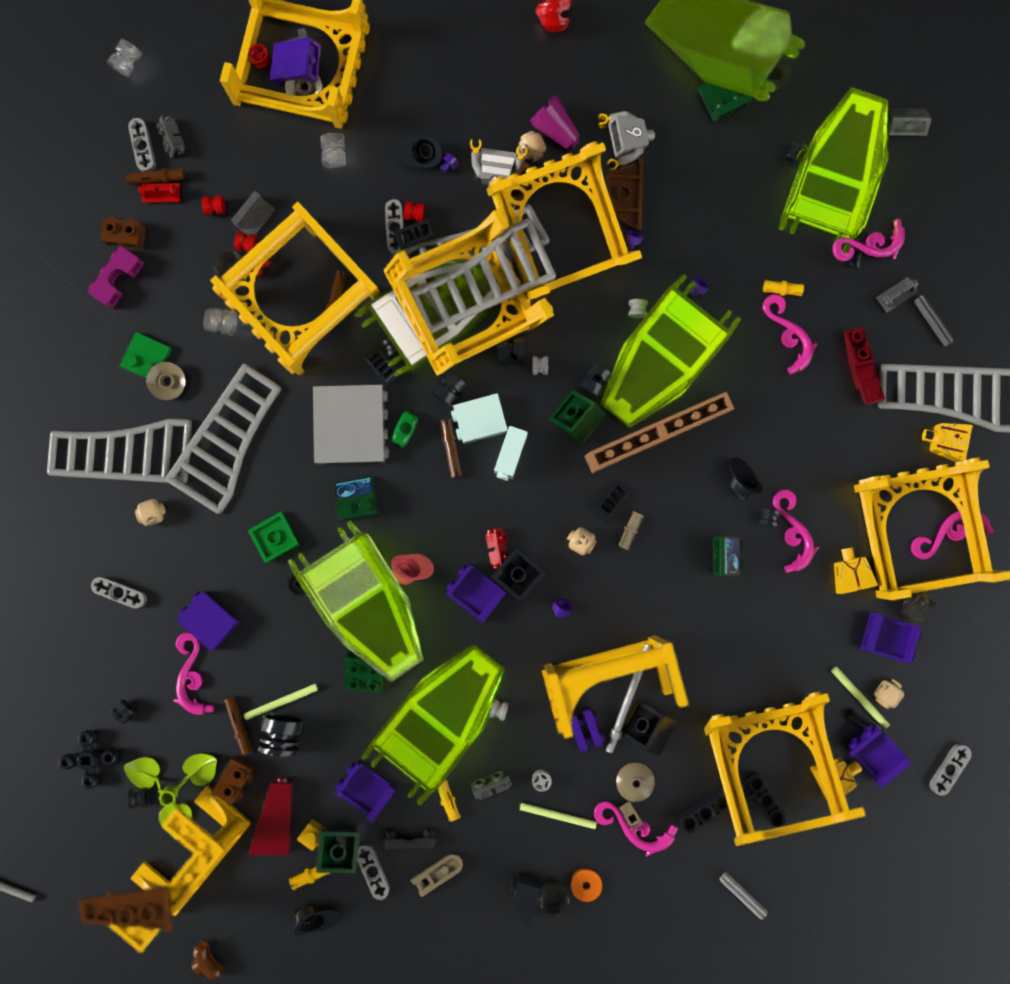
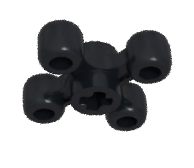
M92 730L82 731L78 736V741L82 745L81 754H65L60 757L58 763L63 770L71 769L74 766H79V768L83 769L82 785L86 789H93L99 784L100 778L96 774V767L99 763L112 765L119 759V753L115 749H108L103 753H99V751L94 749L96 734Z

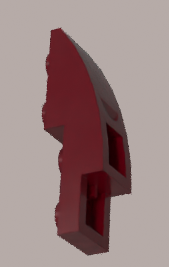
M864 328L845 331V345L856 390L861 393L864 405L883 402L885 396L873 365L875 359Z

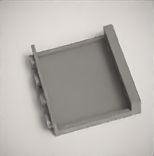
M383 385L313 387L315 464L386 463L385 458H389V449L385 447V439H388V428H385V420H388V409H384V401H388L387 390H384Z

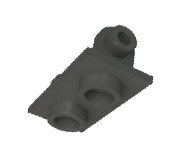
M160 115L157 129L164 138V149L166 152H169L172 159L176 152L179 155L185 153V145L181 135L173 136L179 134L175 119L169 116L164 120L163 116Z
M907 277L876 298L887 313L917 294L916 287L918 282Z
M507 769L497 771L490 776L479 778L471 783L472 792L476 800H483L492 796L493 792L491 789L495 788L497 793L510 789L509 787L512 786Z

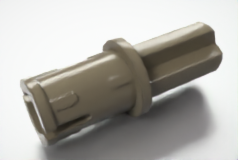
M632 512L627 526H624L625 531L619 542L621 548L626 550L630 548L635 534H638L637 530L644 518L643 515Z

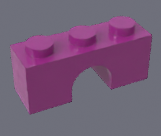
M119 246L111 254L109 262L101 268L97 279L91 282L87 293L113 309L123 295L115 288L114 282L116 277L120 274H128L134 278L144 265V262Z

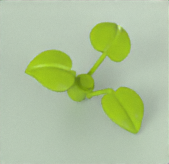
M204 753L190 756L182 766L187 776L177 787L167 786L164 789L160 779L156 777L160 773V766L151 757H140L126 763L124 770L129 780L138 788L147 787L150 789L155 781L157 782L158 793H160L159 802L164 806L159 813V822L162 826L177 807L192 819L191 808L186 803L177 805L175 802L178 797V791L189 778L193 784L198 786L210 783L216 773L217 759L212 755Z

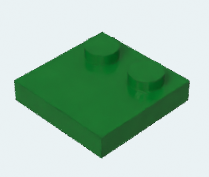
M135 332L119 366L147 378L149 370L154 365L166 362L172 348Z
M283 512L275 514L248 530L265 564H269L300 546Z

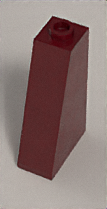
M277 777L270 784L249 849V855L288 856L292 851L294 780H288V777Z

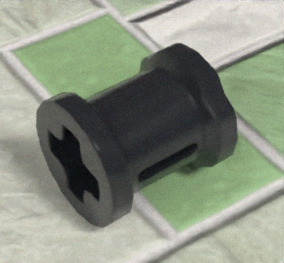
M793 140L792 147L785 154L784 160L793 166H798L803 152H806L808 149L807 145L802 141Z

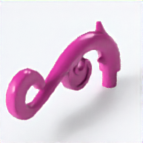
M901 219L893 220L894 230L891 237L893 241L887 248L880 249L876 247L875 244L878 247L883 246L885 239L881 233L874 232L867 237L866 245L850 238H839L833 245L834 256L839 261L845 262L850 260L854 255V248H850L848 253H844L841 248L842 244L847 243L873 257L883 258L893 255V259H896L905 240V229L902 227Z
M777 294L770 295L764 300L763 311L773 321L788 328L781 336L782 344L786 348L795 347L799 339H792V335H796L800 338L803 345L802 356L798 354V360L794 362V365L787 368V371L790 375L797 371L801 372L811 362L817 343L812 344L810 337L800 326L776 316L770 311V305L773 303L779 306L778 314H782L786 307V302L782 296Z
M784 489L775 494L773 505L776 511H780L781 516L794 526L785 532V542L790 546L799 545L802 539L795 537L798 533L802 536L805 546L802 556L798 554L797 560L793 561L792 564L784 566L785 572L790 573L806 568L819 547H814V542L808 529L781 508L780 500L782 498L789 500V506L786 508L789 511L795 507L797 501L792 491Z
M960 512L953 513L944 521L929 552L923 553L920 546L923 543L930 545L932 541L927 537L915 538L911 543L913 555L919 559L931 558L938 550L945 535L953 541L964 539L966 534L963 525L956 524V531L952 529L957 521L962 520ZM981 513L984 531L987 535L994 533L990 520Z
M186 632L177 638L176 648L182 654H189L184 644L190 640L194 644V650L179 673L176 685L178 699L173 701L192 714L204 715L205 713L214 712V705L198 703L196 699L193 702L187 696L185 689L188 679L192 682L187 685L190 690H198L203 683L200 673L190 671L198 655L200 641L190 632Z
M603 801L595 807L594 817L601 825H609L614 822L613 816L611 818L603 816V811L606 808L612 809L626 837L636 847L647 851L646 857L665 850L675 840L674 836L678 828L674 825H671L668 832H665L663 836H657V841L648 842L636 835L638 830L641 831V837H646L649 834L650 826L645 820L641 819L643 825L633 831L621 811L612 802Z

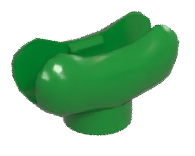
M405 411L401 415L391 436L392 444L397 443L401 448L408 444L418 423L417 415L411 414L409 411Z

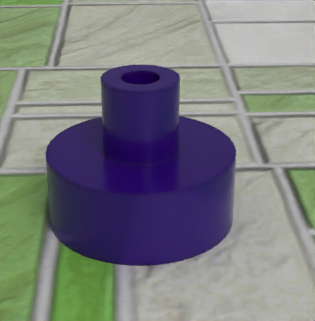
M448 152L442 154L441 162L443 164L440 169L443 172H446L449 168L455 170L459 165L458 160Z
M625 230L623 237L627 242V248L634 249L635 245L641 244L643 235L634 230Z
M694 276L689 283L692 288L690 294L694 297L698 293L704 295L709 289V285L697 276Z
M557 598L552 608L555 616L561 618L570 615L573 605L565 598Z

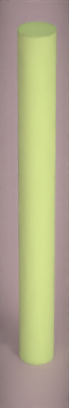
M837 666L834 667L831 672L884 729L888 728L890 723Z
M315 683L244 713V718L247 721L314 693L318 691V687Z
M523 802L520 805V810L592 829H595L597 821Z

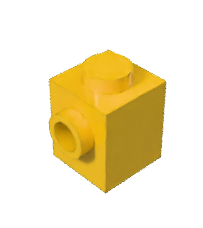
M312 818L297 840L313 851L316 846L318 847L320 831L327 829Z

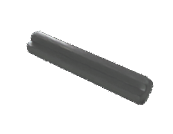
M922 295L917 298L914 303L944 346L951 344L954 338L926 297Z

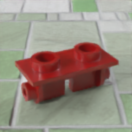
M180 183L142 184V187H138V192L142 195V203L180 202Z
M503 528L489 530L487 535H485L488 548H495V551L489 552L493 569L499 568L510 555L506 549L507 538Z

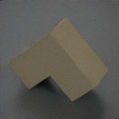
M630 801L619 807L633 831L643 825L642 820Z

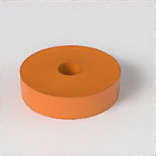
M582 868L573 874L570 883L571 890L578 900L590 902L600 895L602 882L596 871L590 868ZM588 882L590 886L585 888L583 883Z

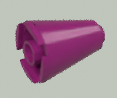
M554 95L529 121L534 128L565 149L568 147L573 149L580 142L578 139L580 134L557 95Z

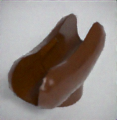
M202 941L198 943L193 950L194 960L191 962L194 973L197 975L203 973L208 979L218 978L223 972V966L212 956L207 942Z

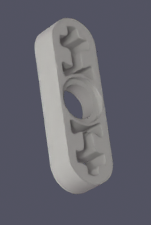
M134 118L129 122L128 128L136 165L142 172L154 171L156 163L148 127L142 119ZM138 124L141 126L139 130L142 136H139V133L135 130ZM145 141L147 147L144 150H138V144ZM143 156H145L146 159H147V161L149 162V163L147 164V167H144V166L142 165V164H145V161H144V157H143Z
M392 199L385 205L388 250L392 255H396L403 250H400L399 247L398 250H394V247H391L394 245L395 235L390 230V226L393 223H398L400 229L404 228L401 203L398 200ZM392 205H396V208H399L396 210V218H393L392 211L389 210L392 209ZM401 234L402 241L405 244L404 234Z
M97 577L91 583V589L95 594L131 608H141L147 602L144 592L109 578ZM103 581L104 586L111 588L109 590L100 589V587L97 586V584L102 583ZM117 587H121L124 591L121 598H117L114 595ZM129 595H139L138 598L141 600V602L135 604V600L127 597Z
M956 744L951 748L930 781L932 792L940 796L949 793L971 759L972 753L967 746ZM958 750L963 751V757L959 756ZM952 759H955L956 761H958V762H960V763L957 764L956 762L951 761V760H952ZM950 764H953L955 767V772L952 775L946 773V767ZM943 775L949 778V781L945 780L941 776ZM938 782L942 783L943 789H938V786H936Z
M363 843L358 847L357 862L372 896L375 899L382 900L387 897L390 886L373 847L370 844ZM362 849H364L365 851H369L367 857L368 860L371 861L367 863L365 866L363 863H366L367 860L364 855H360ZM370 866L377 868L378 874L376 876L368 875L367 869ZM378 879L380 887H385L383 894L380 891L376 892L378 887L376 880Z

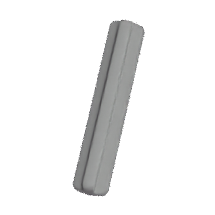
M728 873L722 874L720 881L758 918L763 920L767 916L768 911Z

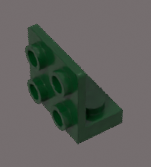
M732 72L698 88L713 122L747 107L753 100L750 93L742 94Z
M349 644L345 656L344 688L346 690L382 693L384 671L354 645ZM366 646L385 662L387 648Z

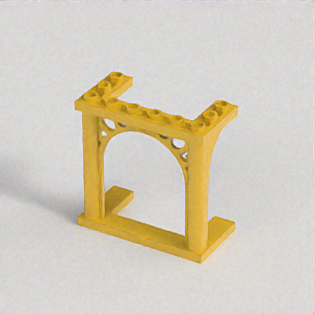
M248 0L251 5V12L236 70L231 63L224 62L220 82L233 105L241 106V102L333 122L335 128L342 129L343 123H346L348 119L347 107L352 103V87L355 88L357 82L356 70H359L361 66L360 54L365 50V34L368 35L370 23L367 22L368 14L365 13L366 6L363 4V1L352 0L351 6L345 10L328 11L281 0ZM263 16L312 26L330 36L338 49L339 66L335 77L326 88L312 95L295 96L246 85L252 63L248 52L257 43ZM334 30L338 32L337 35L333 34ZM349 35L352 37L348 44L342 45L339 43L343 36ZM347 49H348V51H347V54H348V55H344V54H343L344 50H347ZM322 98L324 104H321V101L316 102V100Z
M597 141L589 143L580 149V153L573 156V153L562 156L561 161L556 163L554 159L543 163L545 167L537 169L536 166L526 169V174L519 176V173L508 176L507 179L504 176L493 179L489 183L490 186L486 189L489 197L492 196L496 209L501 208L502 212L506 214L509 226L522 221L523 210L530 196L540 187L550 183L564 182L577 186L589 196L595 207L612 258L524 292L528 299L548 294L550 290L616 265H624L642 258L640 250L628 252L604 181L601 167V153L606 151L604 142L600 144ZM578 166L581 169V176L579 179L573 180L571 178V171L574 167ZM568 167L567 173H566L567 176H566V177H563V178L560 177V176H559L560 171H561V173H564L565 170H566V168ZM585 176H587V180H585L588 183L587 186L582 185ZM543 177H547L548 181L543 182ZM528 184H531L532 188L531 190L526 191L522 186L519 185L529 186ZM511 191H521L524 199L522 201L513 199ZM511 203L513 205H519V210L517 212L514 211L515 207L512 208ZM523 229L517 231L516 233L535 276L539 278ZM508 237L507 240L523 284L530 281L510 237Z
M297 202L292 206L294 212L223 276L218 278L215 275L210 281L214 284L212 289L225 301L232 311L237 309L240 313L238 316L245 325L249 323L254 328L251 330L252 333L259 340L263 338L267 342L264 346L272 354L276 352L280 356L277 360L292 375L296 373L301 376L305 372L302 368L305 357L320 339L368 296L374 302L382 296L377 286L303 206ZM305 227L314 237H319L358 281L315 320L301 326H284L273 322L260 310L254 293L255 280L262 265ZM247 276H250L249 282L241 281L243 278L246 280ZM245 286L249 288V293L245 296H239L236 294V289ZM249 299L251 300L252 305L248 306L246 302L241 301H246ZM259 315L263 316L262 320H258ZM273 327L278 330L276 336L273 331L270 332ZM288 331L290 333V341L284 345L281 343L280 337L282 332ZM300 331L301 334L297 335L298 339L295 340V332Z
M501 208L494 210L471 232L411 259L408 258L405 250L397 253L383 270L437 376L446 372L457 363L525 330L527 332L533 330L554 316L553 308L546 298L539 300L531 306L530 299L527 298L525 293L511 298V300L501 303L499 315L488 329L458 344L452 345V343H449L439 350L405 283L406 280L446 262L457 259L470 260L478 255L480 248H486L509 227L508 218ZM472 248H475V249H474V252H473L474 255H473V256L470 255V254L468 253V251H471V252H472V251H473ZM494 250L487 256L486 260L503 294L512 290ZM490 260L492 261L494 267H492V266L490 265V263H489ZM508 260V262H509V264H510V266H511V269H512V271H513V265H512V263ZM516 277L519 286H521L522 284L520 279ZM513 305L518 313L516 315L508 313L506 306ZM503 316L507 318L505 322L502 320Z
M980 457L956 462L955 467H948V464L936 466V470L929 471V468L918 469L917 474L910 475L909 471L897 473L898 477L891 478L890 475L876 476L859 480L860 484L854 485L855 493H860L879 587V590H875L877 598L897 600L912 597L911 593L978 581L997 582L1010 579V571L992 570L979 508L978 481L982 470L990 468L988 460L981 461ZM941 477L938 486H932L931 482H936ZM952 478L954 481L953 487L949 491L944 490V481ZM914 483L918 484V488H914ZM898 487H900L901 492L897 494L892 489H899ZM957 489H959V492H957L959 498L953 496V493L956 492ZM916 490H932L949 498L956 505L962 516L974 573L897 586L886 534L887 517L895 502L907 493ZM880 491H888L892 496L891 501H883L879 496ZM878 503L880 505L885 506V510L883 512L880 511L881 506L878 507Z
M654 635L648 637L646 641L556 665H552V663L545 664V670H542V674L547 687L548 697L551 701L554 719H559L556 721L559 734L563 733L565 738L573 736L571 726L573 710L580 696L589 687L603 680L655 666L663 694L668 695L674 692L676 703L679 707L688 705L672 643ZM645 643L652 645V649L642 652Z
M821 692L811 693L799 705H795L794 702L783 705L782 709L777 710L775 707L764 709V713L757 714V711L746 713V717L738 718L737 715L731 717H724L723 714L712 716V719L705 726V735L709 736L737 836L734 838L736 846L866 816L863 807L849 810L825 730L824 706L830 702L828 693L822 695ZM795 717L802 719V726L799 730H794L791 726L792 720ZM786 718H788L787 725L781 726L780 720H782L781 722H783L786 720ZM766 723L767 728H763L762 724ZM807 727L808 731L806 732L808 733L809 737H805L802 734V732L805 731ZM749 728L750 734L745 735L742 730ZM768 730L785 731L801 739L814 756L831 816L754 832L738 774L739 755L746 742L756 734ZM729 733H738L742 738L741 743L732 742L729 739ZM728 745L736 748V753L731 754V749L728 748Z
M209 785L203 789L194 802L223 827L211 836L177 807L162 824V827L194 853L193 856L171 882L146 861L130 878L142 889L169 886L171 911L174 916L179 913L252 823L250 819L233 805L212 794L214 789ZM110 925L114 931L140 953L160 930Z

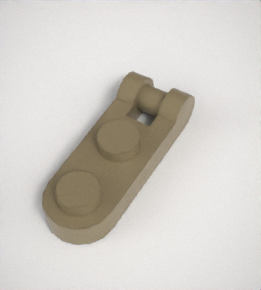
M450 853L412 877L411 882L419 889L418 893L423 897L459 873L463 866V860L459 854ZM427 878L429 884L425 885L422 880Z

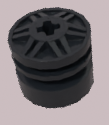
M284 715L262 716L260 729L269 733V735L259 737V741L263 743L258 744L257 750L276 757L297 756L299 748L295 746L300 745L301 741L292 736L302 734L303 720Z

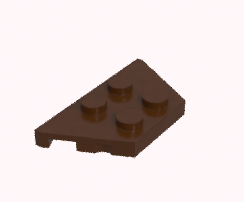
M639 158L636 162L629 165L626 164L618 170H612L605 174V184L617 220L636 231H641L644 158Z

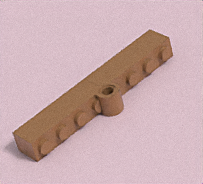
M724 392L595 449L584 457L591 472L595 473L727 414L734 407L727 392Z

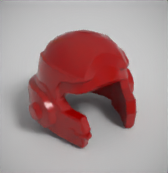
M545 0L538 3L535 12L546 31L558 33L567 29L570 18L564 16L562 12L569 10L573 1Z

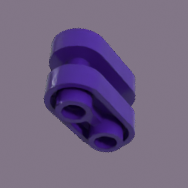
M590 709L583 711L584 717L577 719L576 714L572 715L571 726L580 753L588 751V744L594 743L595 748L603 746L602 742L605 741L602 730H598L595 724L599 722L595 711L591 712ZM587 724L590 736L583 737L580 726Z

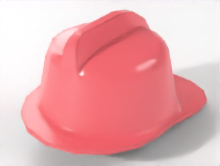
M421 554L398 555L391 561V579L404 585L411 584L415 580L429 578L434 571L431 560Z

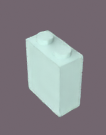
M498 393L453 405L454 411H451L453 422H458L459 429H456L458 440H463V444L507 433L508 431Z
M509 426L494 469L497 478L508 481V478L513 479L528 432Z

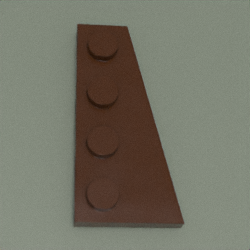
M169 886L86 897L79 900L82 923L109 926L113 924L122 925V927L127 928L141 927L146 930L160 929L165 932H172L174 930Z

